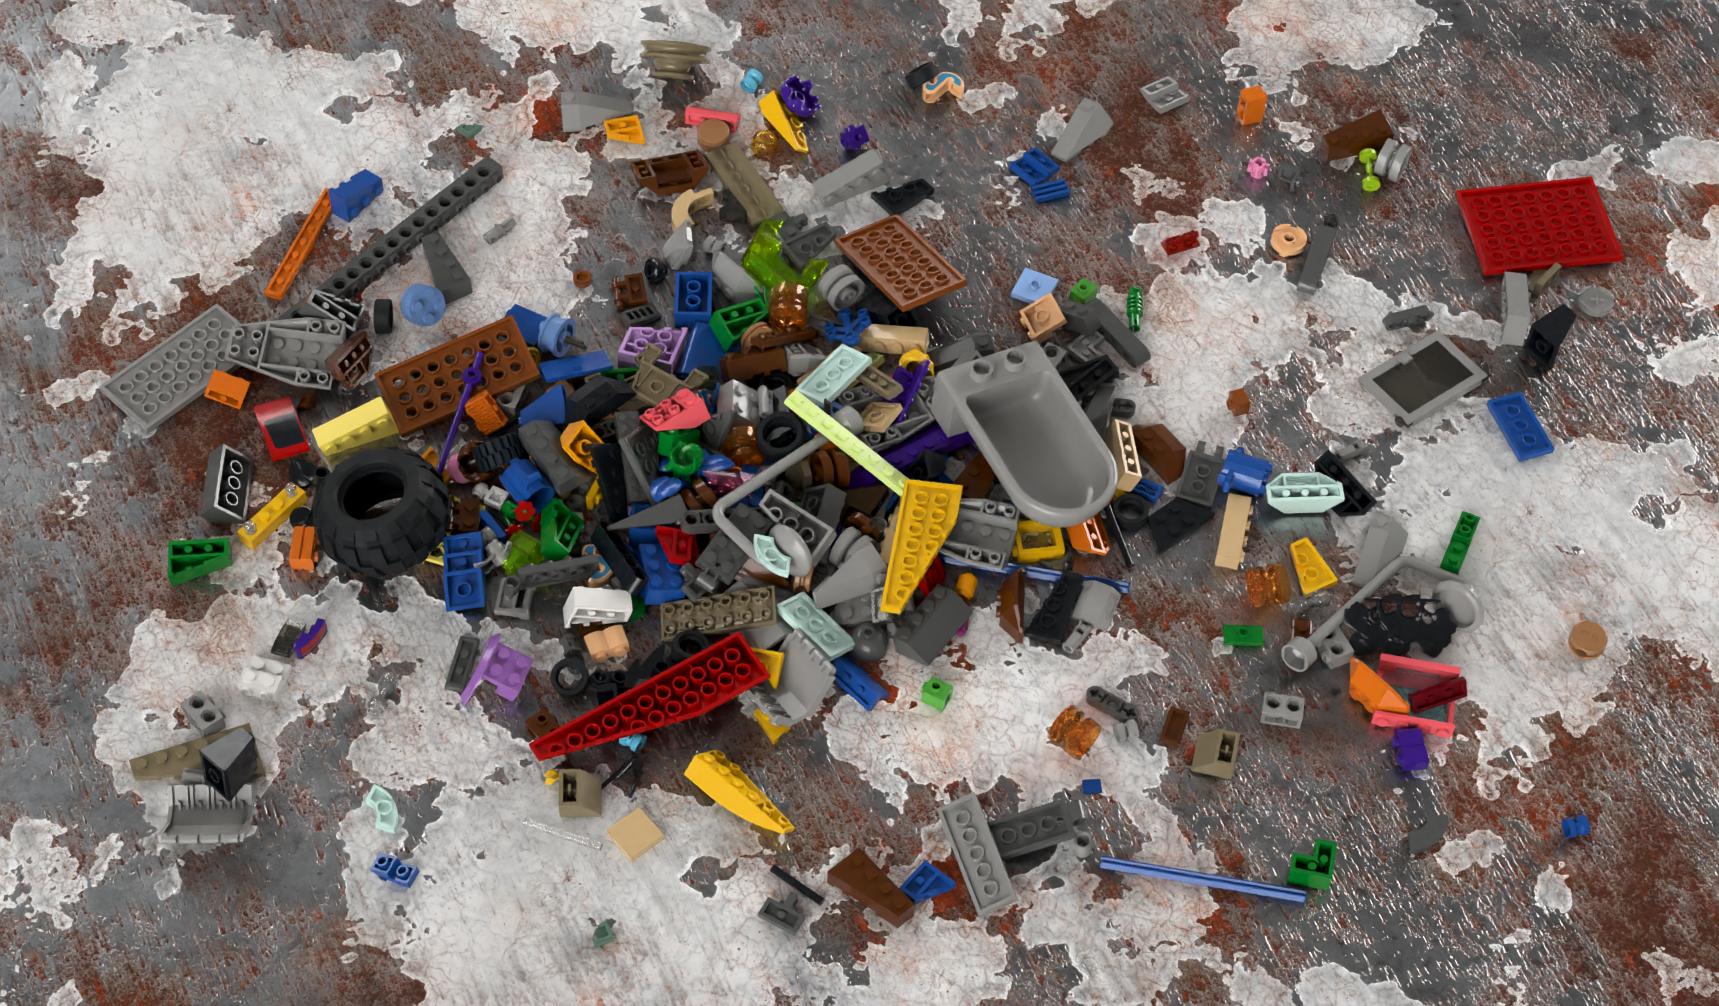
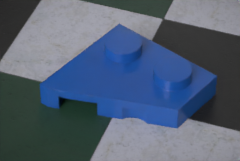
M924 860L899 889L914 904L955 889L956 882Z

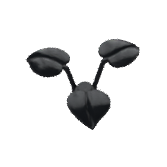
M295 457L292 459L289 467L290 482L299 488L307 487L309 484L315 485L314 498H316L319 492L320 484L327 474H330L326 467H317ZM313 503L311 510L306 507H299L291 512L289 520L293 529L295 526L314 527Z

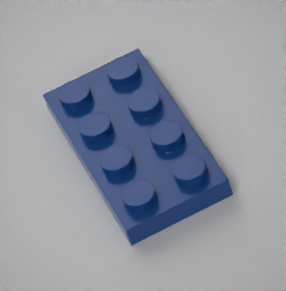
M1522 392L1487 401L1486 405L1519 462L1553 453L1555 448Z

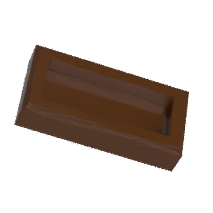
M1171 706L1159 742L1178 748L1190 712Z

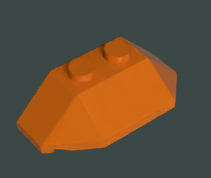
M1099 512L1084 523L1066 527L1072 547L1075 549L1105 556L1111 547Z
M1354 656L1350 658L1349 693L1353 699L1359 700L1365 709L1373 714L1375 710L1409 716V703L1404 701L1388 683L1365 663Z

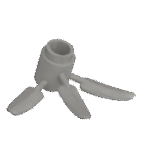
M494 539L484 548L487 551L488 558L482 562L474 563V567H483L492 560L493 564L485 570L486 575L495 566L499 567L501 565L504 568L512 561L510 558L512 556L510 552L512 542L507 541L505 546L501 541L499 542L497 539Z

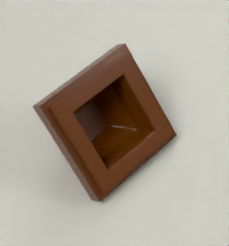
M313 389L302 396L297 406V411L316 408L315 391Z

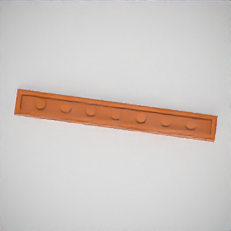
M328 188L323 190L264 291L265 296L281 301L332 215Z

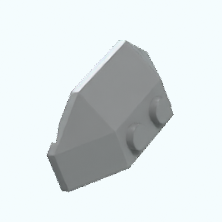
M714 250L712 260L713 286L719 288L728 299H731L736 304L756 299L757 296L753 288L757 286L755 281L722 251ZM757 286L764 301V291Z
M801 341L780 345V348L784 349L787 372L792 376H801L825 360V355L820 349L808 344H802Z

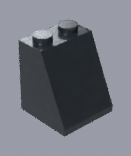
M878 287L854 305L856 312L863 308L868 309L872 324L917 327L919 325L914 308L902 312Z
M1565 304L1559 306L1532 323L1524 347L1551 370L1570 336L1577 315Z
M242 727L199 750L204 780L227 801L234 798L258 768L256 759L258 755L254 746L255 738L252 733L245 731Z

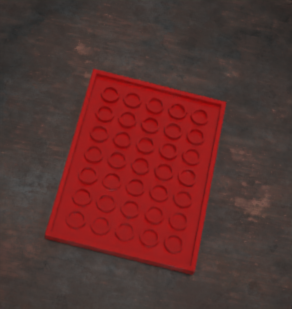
M1592 176L1456 191L1455 196L1484 276L1504 274L1505 272L1516 273L1550 269L1555 263L1560 264L1562 267H1572L1623 260V253Z

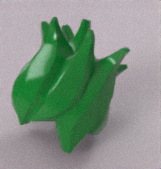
M679 441L675 448L666 453L670 461L664 468H666V472L673 470V477L679 478L682 475L689 483H692L690 476L696 474L702 466L704 452L695 443L687 444L686 442Z

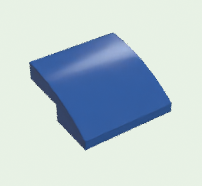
M1035 147L1024 152L1022 158L1011 162L1009 169L1030 186L1042 184L1059 171L1060 166Z

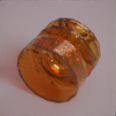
M782 282L772 288L768 317L773 326L785 330L786 327L797 328L798 325H805L808 312V290L794 282Z
M738 426L730 429L722 446L723 455L735 463V467L728 469L729 473L739 475L743 464L763 467L765 457L758 449L755 428L751 426Z
M1283 563L1268 564L1266 569L1258 566L1246 570V589L1249 600L1254 608H1260L1262 605L1265 607L1269 606L1271 601L1275 605L1290 601V581Z
M1070 705L1055 719L1047 737L1052 742H1055L1058 747L1064 745V751L1074 759H1079L1094 744L1101 732V726L1090 717L1084 719V712L1079 711L1075 705Z

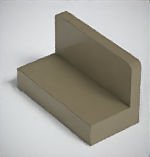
M1555 263L1550 269L1535 270L1527 278V281L1530 282L1529 292L1539 298L1559 277L1562 266Z
M808 460L797 462L785 470V481L792 488L801 487L802 493L805 492V489L812 488V473Z

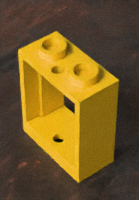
M1033 520L1019 521L1017 536L1012 548L1013 557L1017 558L1018 564L1038 563L1040 559L1046 562L1056 561L1064 557L1065 546L1060 527L1042 525ZM1050 532L1052 546L1023 549L1021 534Z

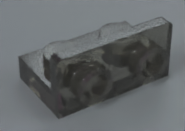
M884 587L871 590L873 626L877 627L894 623L896 628H900L901 620H903L902 612L901 614L881 612L880 607Z

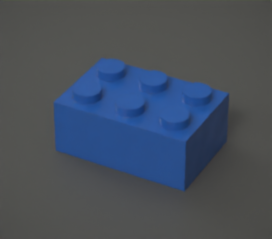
M676 272L675 328H691L692 324L696 321L709 323L712 317V272Z
M639 544L635 558L649 577L642 590L644 605H660L661 603L684 600L686 594L680 589L686 583L684 576L679 571L682 565L670 563L661 544Z

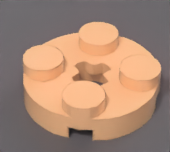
M1281 224L1273 230L1270 242L1274 250L1279 252L1280 256L1288 257L1297 255L1305 250L1307 235L1298 226L1295 228L1291 227V224Z

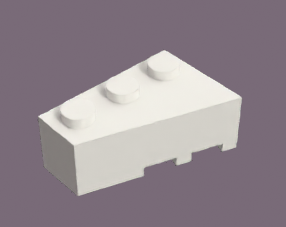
M573 586L563 607L565 628H571V624L583 623V626H590L589 622L602 621V624L627 622L633 611L631 594L621 589L611 590Z

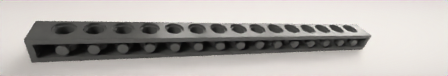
M486 156L315 290L335 295V298L342 300L355 296L366 285H369L375 278L383 274L393 264H396L403 256L409 254L417 245L421 244L422 237L436 232L454 216L461 213L467 206L474 203L477 198L487 193L491 187L501 182L504 178L502 166L489 156ZM303 299L276 320L305 318L297 312Z

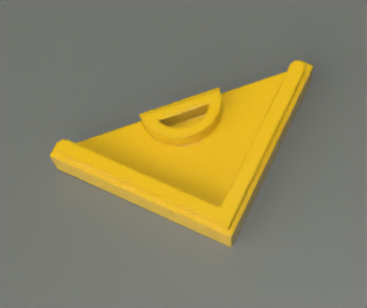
M751 648L770 674L769 682L775 690H778L785 653Z

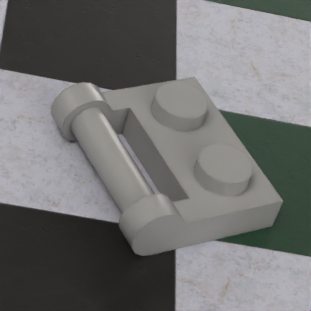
M502 578L494 609L495 614L528 620L531 614L529 610L533 592L536 591L537 587L524 589L526 593L522 608H516L520 590L513 597L506 596L502 591L506 578Z

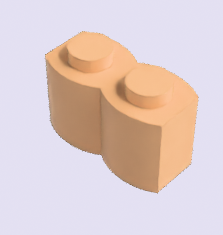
M614 625L603 631H595L584 636L585 646L592 663H603L610 657H622L630 651L629 642L622 625Z

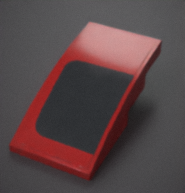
M289 396L253 407L273 462L310 451Z

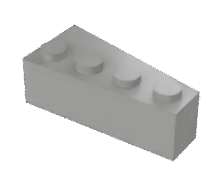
M872 148L812 183L816 195L825 208L889 183L883 161Z

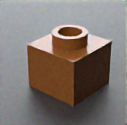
M1244 388L1230 391L1226 404L1234 417L1249 412L1251 402Z

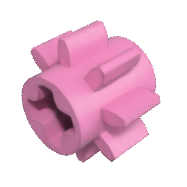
M1256 157L1254 160L1250 159L1247 171L1251 172V177L1260 179L1263 175L1267 176L1270 164H1266V159Z

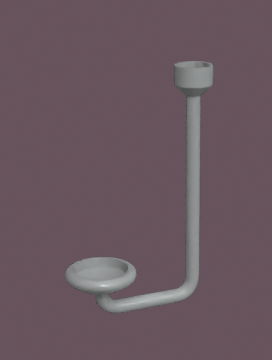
M845 406L832 415L835 421L854 436L861 433L864 429L861 416L850 406ZM822 433L719 499L713 506L712 515L715 523L754 562L761 566L764 565L758 559L754 545L725 517L724 511L830 442ZM779 524L772 527L769 536L774 537L775 546L783 555L791 557L789 574L796 577L807 576L812 569V556L803 538L789 526Z
M1414 556L1397 557L1307 639L1300 636L1293 637L1283 646L1281 656L1285 664L1292 670L1297 672L1305 671L1317 659L1315 647L1344 621V610L1346 608L1349 609L1356 601L1363 604L1365 602L1363 598L1372 596L1395 573L1404 567L1414 568L1442 581L1436 585L1432 592V599H1438L1441 602L1432 605L1435 611L1441 607L1449 610L1451 621L1458 625L1457 631L1472 632L1478 629L1484 619L1483 605L1474 592L1473 586L1465 579Z

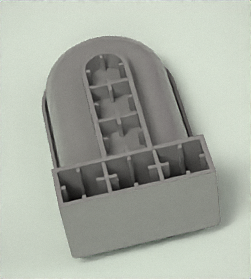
M1037 341L1022 344L938 372L930 411L947 438L969 432L1010 499L1025 516L1046 526L1071 527L1088 521L1111 501L1118 484L1116 461Z

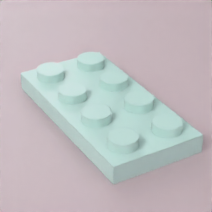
M841 344L796 390L811 402L824 408V399L826 398L832 402L872 363V359L853 348Z
M804 591L776 605L777 613L794 630L799 629L829 662L853 649L855 643L852 637L824 610L815 609L814 601Z

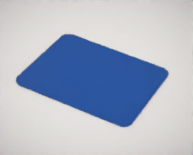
M1100 779L1082 780L1084 794L1102 793Z

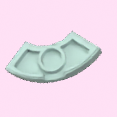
M754 534V550L760 562L771 572L788 578L791 557L783 555L777 549L774 537Z
M374 784L365 800L366 805L372 807L377 814L376 828L395 834L399 821L396 804L392 796L385 789Z

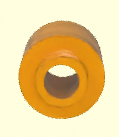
M964 573L960 574L954 592L965 603H968L973 598L978 583L975 575Z

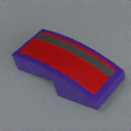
M317 618L315 625L310 627L309 633L302 632L300 638L296 639L294 650L296 651L297 659L301 660L306 657L322 641L328 631L324 619Z

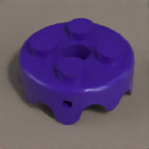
M791 75L781 84V95L789 111L807 118L822 107L820 104H817L819 97L812 96L810 93L813 87L812 81H800L798 75L794 77Z

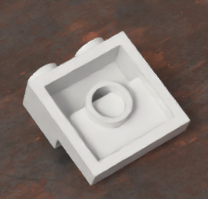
M253 655L248 667H244L237 682L238 690L246 696L252 695L260 697L265 701L277 702L292 667L290 664Z

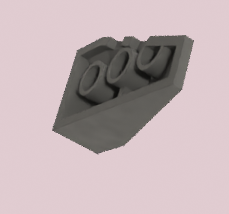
M982 332L965 335L926 354H928L929 359L933 362L934 371H940L950 368L965 352L977 350L982 357L994 354V346L990 334Z

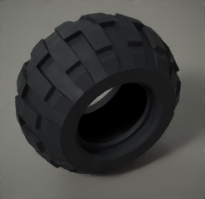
M387 446L373 450H362L337 464L335 470L327 474L320 484L319 493H317L313 502L314 531L328 557L344 569L355 574H365L370 577H384L391 573L397 575L408 571L407 569L415 564L419 565L428 558L431 550L439 546L445 536L447 524L450 521L451 504L449 502V491L438 470L414 451L408 449L398 450L396 447ZM402 498L388 513L374 519L359 520L374 505L385 500Z

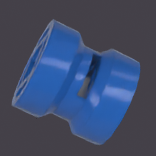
M1584 814L1577 815L1574 819L1569 817L1562 820V829L1568 839L1575 838L1577 834L1583 836L1590 833V825Z

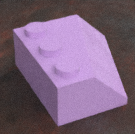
M629 327L618 350V368L639 367L635 361V356L645 352L646 344L649 342L662 349V355L655 362L654 366L668 374H674L682 357L688 328L671 330V327H664V330H654L652 327Z

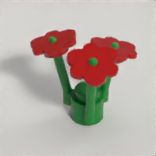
M507 500L502 505L501 511L504 514L502 518L509 527L504 531L507 541H518L520 537L525 535L523 526L512 524L510 519H517L520 522L532 520V531L534 533L541 532V513H538L536 517L533 516L536 510L532 507V502L521 500L516 505L513 501Z

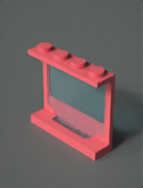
M1381 653L1377 666V675L1388 683L1404 701L1409 703L1408 693L1426 689L1443 681H1450L1452 678H1459L1460 667ZM1455 701L1416 714L1411 712L1410 707L1409 716L1375 710L1374 714L1372 713L1371 723L1381 727L1388 726L1397 729L1420 728L1422 734L1427 733L1442 738H1451L1455 729V724H1453Z

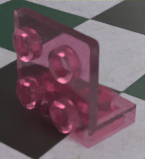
M705 469L703 472L712 489L718 495H727L755 477V474L729 470L720 472Z

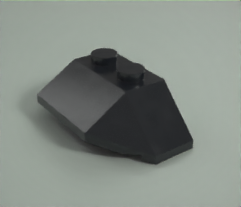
M596 376L567 397L564 425L567 428L570 423L584 420L591 428L637 394L625 381Z
M1329 449L1314 462L1315 472H1320L1336 482L1342 483L1345 500L1331 508L1339 517L1364 516L1378 503L1364 485Z

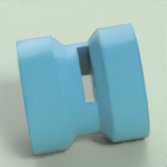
M750 69L746 77L740 82V86L744 91L754 93L762 82L763 76L758 70Z
M638 733L620 738L619 743L623 746H629L630 750L639 753L646 743L647 736Z

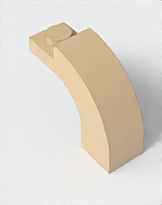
M711 187L694 193L692 189L687 190L676 199L671 211L673 233L685 220H691L690 216L692 213L714 204V192ZM691 220L692 236H695L694 223Z

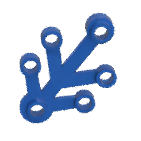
M847 307L842 308L838 312L840 322L844 323V327H836L833 322H829L823 328L828 342L842 341L843 344L851 348L860 343V334L872 324V321L869 317L868 309L863 308L857 312L859 317L851 324V321L854 319L852 311ZM836 333H845V335H837Z

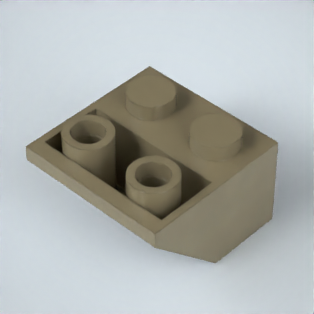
M1218 729L1199 734L1191 771L1231 780L1241 733Z
M559 769L560 818L601 817L602 779L581 769Z

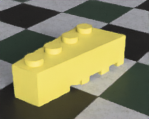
M381 396L312 430L317 444L325 456L399 433L393 416Z

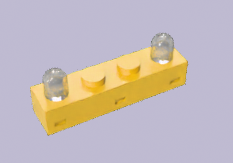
M292 482L286 484L285 488L253 518L246 521L244 526L237 531L239 541L252 550L256 549L290 517L294 509L301 507L307 501L306 492Z

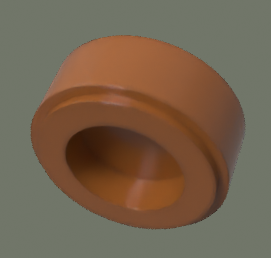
M580 270L573 275V283L578 288H586L592 282L591 274L588 271Z

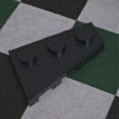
M921 178L903 183L901 187L894 189L889 187L886 188V191L880 193L877 191L872 192L871 198L890 216L894 214L900 215L932 195L934 188Z

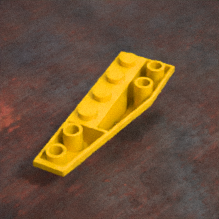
M713 750L694 756L684 775L713 800L734 814L763 828L781 834L792 832L795 829L790 821L740 770V767L725 758L726 756L723 752Z

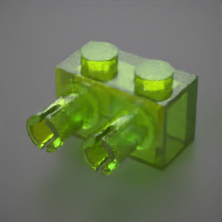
M519 530L510 538L509 541L512 542L511 553L501 566L506 570L504 574L509 576L517 574V569L524 565L540 564L544 556L540 554L541 546L539 540Z

